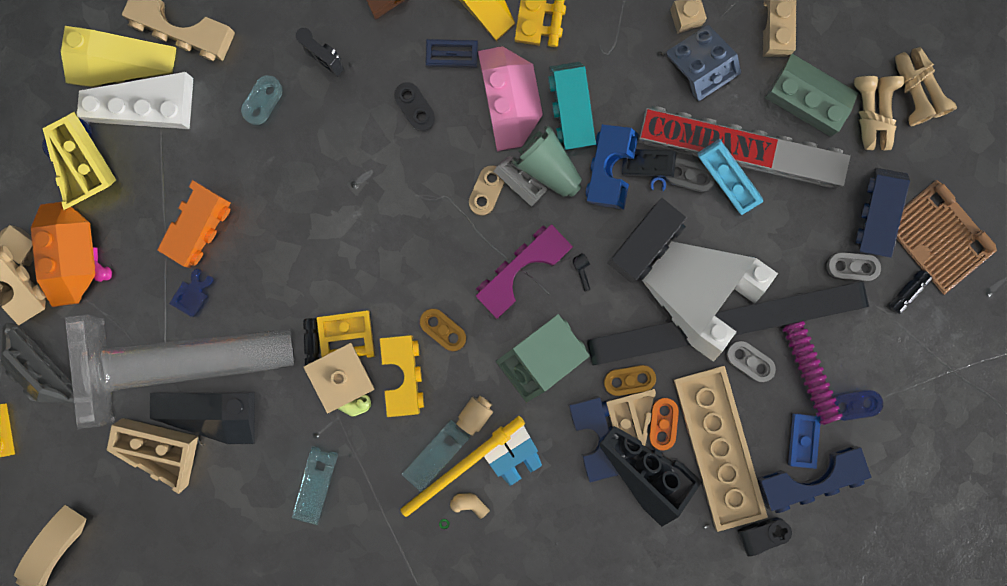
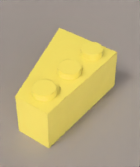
M75 112L43 128L51 162L53 161L57 176V186L60 188L63 199V210L104 190L116 181V178Z

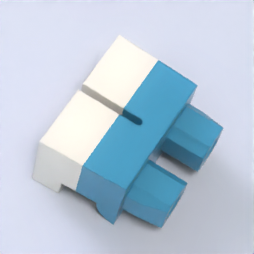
M524 425L510 436L511 439L506 442L514 456H512L506 444H499L484 456L497 476H502L509 486L521 479L520 474L515 468L519 463L524 462L530 473L542 466L537 454L538 449Z

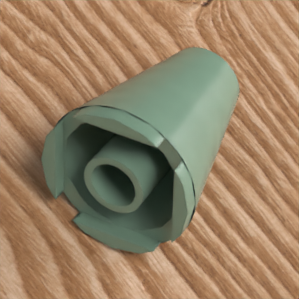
M546 125L544 127L546 132L542 134L539 130L519 149L522 155L518 159L514 156L511 163L562 197L567 195L572 197L581 189L580 182L582 178L553 130Z

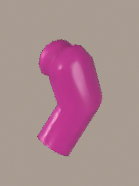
M93 248L95 276L93 279L98 282L108 281L111 279L112 271L109 267H102L98 263V248Z

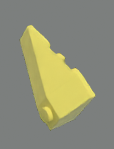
M65 26L61 47L65 81L67 84L98 87L107 83H121L130 79H143L172 74L177 48L90 29Z

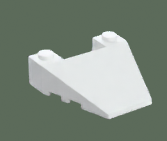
M671 241L668 245V250L654 263L652 270L642 281L659 304L667 309L673 317L672 321L675 325L680 326L688 337L687 340L691 346L714 362L736 333L735 330L715 317V314L734 289L755 304L768 289L778 273L757 258Z

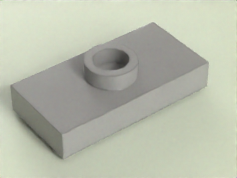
M510 155L493 172L530 206H533L548 189L539 181L515 167L511 163L513 157Z

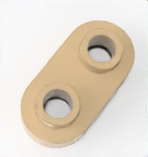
M487 166L481 171L470 195L469 206L476 215L485 216L491 213L505 182L493 172L497 166ZM488 175H496L497 180L494 183L488 182ZM481 197L487 200L486 205L482 207L477 204V200Z

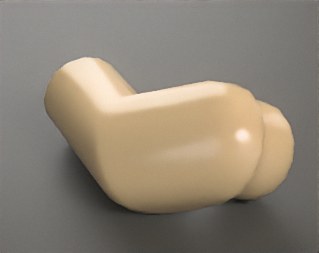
M472 493L457 494L450 502V507L454 512L472 510L480 519L490 511Z

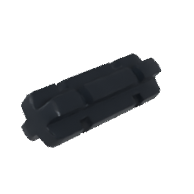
M920 270L914 276V280H910L900 291L898 298H894L890 302V309L897 314H901L907 308L906 304H910L924 289L923 286L929 284L932 276L927 271Z
M306 318L303 321V330H306V333H304V354H307L305 366L319 359L317 358V354H319V333H316V329H318L316 318Z

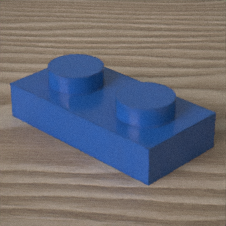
M793 413L789 466L817 469L820 416Z

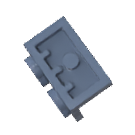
M706 25L666 52L668 58L689 79L693 96L698 101L741 74L737 53L709 25Z

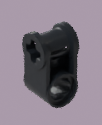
M771 517L759 523L744 526L737 531L748 557L759 555L771 548L785 544L792 537L790 525L779 517ZM777 525L783 528L780 530L781 535L779 536L773 533L776 531L775 526Z

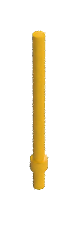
M517 416L505 427L500 426L492 433L493 436L404 505L400 509L401 513L405 517L409 516L499 444L503 445L511 439L510 436L525 425L524 420Z

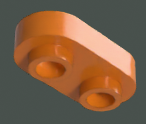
M660 398L652 405L649 441L658 450H668L676 441L679 410L673 400ZM662 406L668 407L669 412L667 415L663 416L660 414ZM659 432H665L666 439L664 441H658L657 435Z

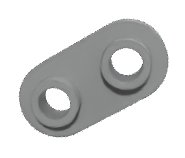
M837 253L828 259L826 265L828 273L836 279L871 281L876 279L881 272L879 260L872 255ZM838 261L843 264V269L841 271L836 269V263ZM863 264L869 267L867 273H864L861 269Z
M736 341L727 348L726 357L728 362L753 380L767 382L774 377L776 372L774 362L747 342ZM738 349L743 352L741 359L735 357V352ZM759 364H762L765 368L762 374H759L756 370Z

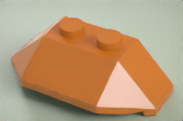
M62 202L41 204L31 226L36 280L52 307L79 304L82 295L95 276L90 222L73 207L63 210Z

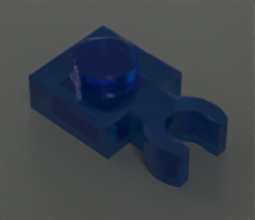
M198 268L191 274L192 282L188 284L183 281L169 303L190 317H195L207 297L205 293L201 292L202 289L208 287L213 281V277L208 275L205 281L200 282L198 276L202 270Z

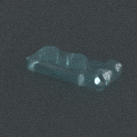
M452 420L447 423L402 473V476L420 492L423 491L470 438L465 432L461 433L455 427L457 424ZM447 435L456 441L451 447L443 441Z
M311 448L293 511V519L314 525L319 524L338 453L331 451L325 453L321 452L320 448ZM317 461L326 463L324 471L315 469Z

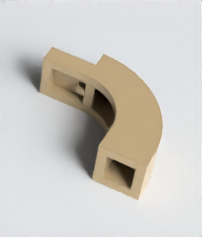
M64 505L42 529L23 556L14 574L17 578L16 583L19 586H46L54 566L67 548L81 535L87 519Z

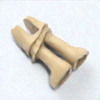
M921 47L914 48L911 51L913 64L906 52L895 56L899 75L904 77V93L910 91L915 104V111L908 119L910 126L921 124L932 117H941L957 109L956 103L944 95L933 75L935 70L932 67L934 64L929 60ZM921 82H923L927 88V91L932 100V105L930 104L922 88Z
M876 76L854 78V85L862 96L863 111H859L862 118L859 122L865 150H874L876 130H880L881 149H892L897 127L895 126L896 120L892 116V96L895 90L903 86V76H888L880 79ZM876 88L879 94V114L875 113Z

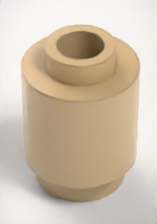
M479 396L477 399L472 397L459 414V420L456 424L473 436L476 431L479 432L492 415L493 411L490 409L492 404L482 396Z

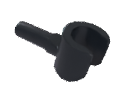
M581 253L574 257L572 263L580 275L584 291H588L590 286L584 268L589 266L590 262L586 255Z

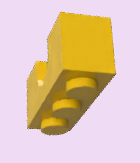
M412 335L380 338L382 365L395 364L404 372L403 384L398 389L385 391L387 417L419 414L420 408H424L423 392H418L417 383L422 382L421 367L416 366L415 356H419L418 340L413 341Z

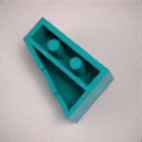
M581 62L549 66L551 76H548L550 92H554L555 102H552L554 118L558 117L559 128H556V136L559 142L562 143L565 150L596 145L585 66Z

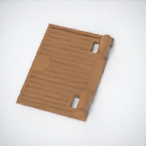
M935 180L904 206L896 240L918 266L932 276L931 281L945 295L994 254L997 249L996 244L985 231L980 230L956 202V197L945 184ZM936 192L944 200L938 207L930 199ZM975 240H978L984 247L978 254L970 246Z

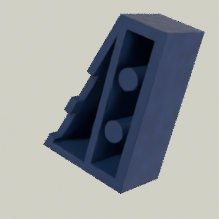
M876 168L874 178L870 177L867 193H871L869 203H864L861 218L865 219L863 229L858 228L855 242L860 244V252L892 258L910 184L908 173Z

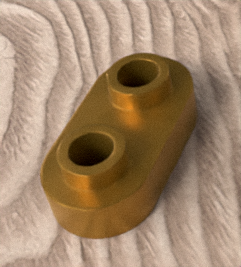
M428 309L421 315L420 326L422 330L445 349L458 351L465 345L466 334L464 330L438 309ZM431 317L438 319L437 326L431 327L429 325ZM455 333L458 335L456 343L449 341L450 334Z
M645 365L611 370L604 377L606 391L614 396L645 392L652 389L656 383L655 372L652 368ZM641 373H644L647 377L644 383L638 382L637 379ZM616 377L621 380L619 387H613L612 380Z

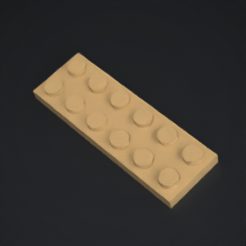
M725 366L673 379L715 530L719 532L768 518Z

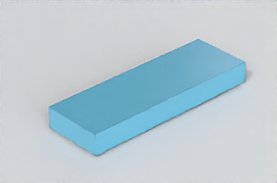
M720 139L698 152L699 159L741 215L763 202L762 196Z

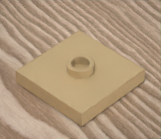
M352 343L304 366L327 414L375 390Z

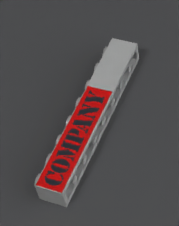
M652 106L651 109L646 108L643 114L637 143L698 157L699 151L720 139L740 167L834 189L844 186L850 155L843 154L841 149L829 147L827 150L820 149L818 144L813 142H802V144L792 142L793 139L787 136L773 138L767 136L768 133L761 130L747 132L743 131L741 126L735 124H727V126L717 125V121L710 118H702L700 121L692 119V115L684 112H677L676 115L666 113L667 110L658 106Z

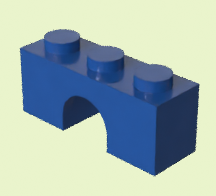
M602 124L601 131L596 136L597 151L596 156L591 162L592 177L591 182L586 187L587 201L595 206L623 210L625 208L629 184L622 179L613 178L612 168L622 158L634 159L639 134L632 128Z

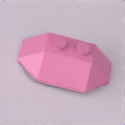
M503 46L478 51L497 152L520 148L525 144L543 116L534 66Z

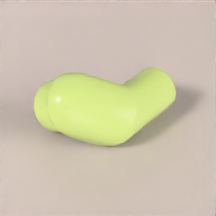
M363 395L343 405L338 410L349 416H356L370 409L371 399L368 395Z

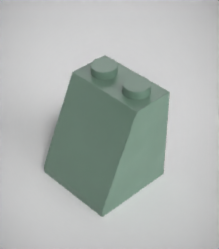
M558 314L496 360V363L527 403L547 391L590 355L587 353L583 342L578 340L572 333L568 322Z

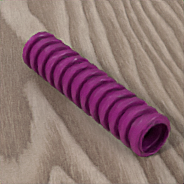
M805 322L789 324L782 331L787 334L786 340L790 341L788 346L793 349L792 355L796 356L794 361L799 364L798 370L802 371L800 376L805 378L804 386L809 388L807 393H811L812 397L810 400L815 403L813 408L817 409L818 413L816 415L821 418V421H819L820 425L841 419L843 415L838 412L840 408L834 403L837 400L832 398L831 394H833V391L828 388L830 383H826L825 379L827 376L822 373L824 368L819 366L821 361L816 358L817 352L813 351L815 346L810 344L811 337L806 334L808 329H804Z

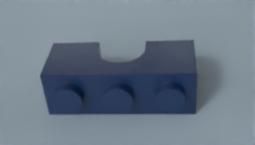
M594 397L568 404L575 430L592 429L598 435L597 447L589 453L581 454L589 482L619 475L599 446L612 428V426H607L605 418L610 416L606 401L601 402L600 397Z

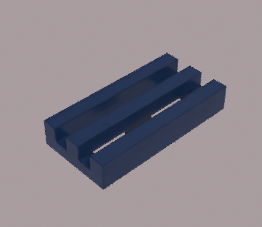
M426 39V67L477 68L478 40ZM431 46L472 47V51L431 50ZM431 57H468L472 58V60H439L431 59Z

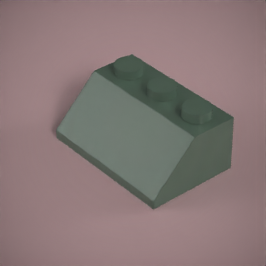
M791 54L765 98L829 137H832L840 131L848 118L858 92L796 55Z

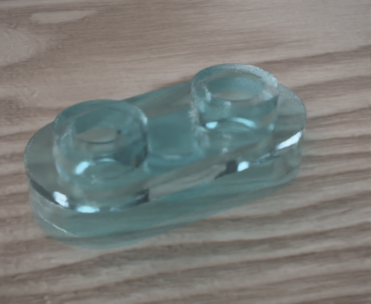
M263 76L258 79L243 103L241 113L243 118L250 124L260 125L264 123L279 101L283 90L282 85L275 77ZM268 87H274L272 94H266ZM259 108L260 114L253 116V110Z

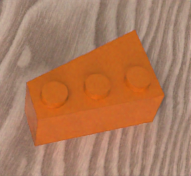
M193 180L189 186L193 191L187 203L185 201L181 202L178 209L182 210L175 223L171 222L158 248L159 252L188 268H191L192 265H197L201 260L203 247L214 239L217 233L215 228L220 221L223 222L230 213L229 206L231 204L225 198Z

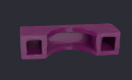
M552 224L548 228L544 225L532 235L535 240L529 246L525 243L513 253L516 258L510 264L507 261L502 263L495 270L498 275L491 282L486 279L476 288L479 292L476 298L496 319L516 302L512 285L515 275L522 267L534 262H542L554 266L573 248Z

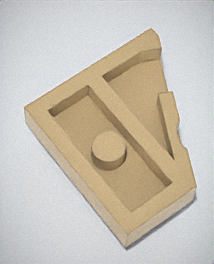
M655 389L606 401L612 427L615 426L641 440L644 446L646 445L647 429L652 414L653 399L656 394Z

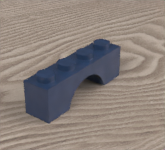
M853 445L829 453V462L825 472L814 481L807 483L796 482L782 470L758 477L757 481L766 508L770 511L775 510V513H781L789 510L792 504L798 502L800 505L808 504L815 501L816 496L822 494L825 496L835 495L840 492L839 488L848 485L849 488L859 487L865 484L864 480L872 477L862 448Z

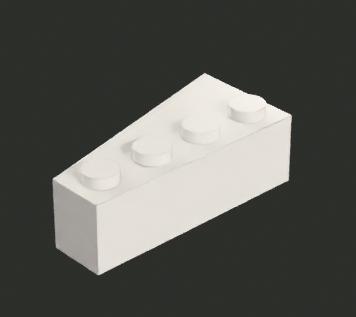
M182 72L80 90L77 117L91 123L190 129L193 78L188 73Z

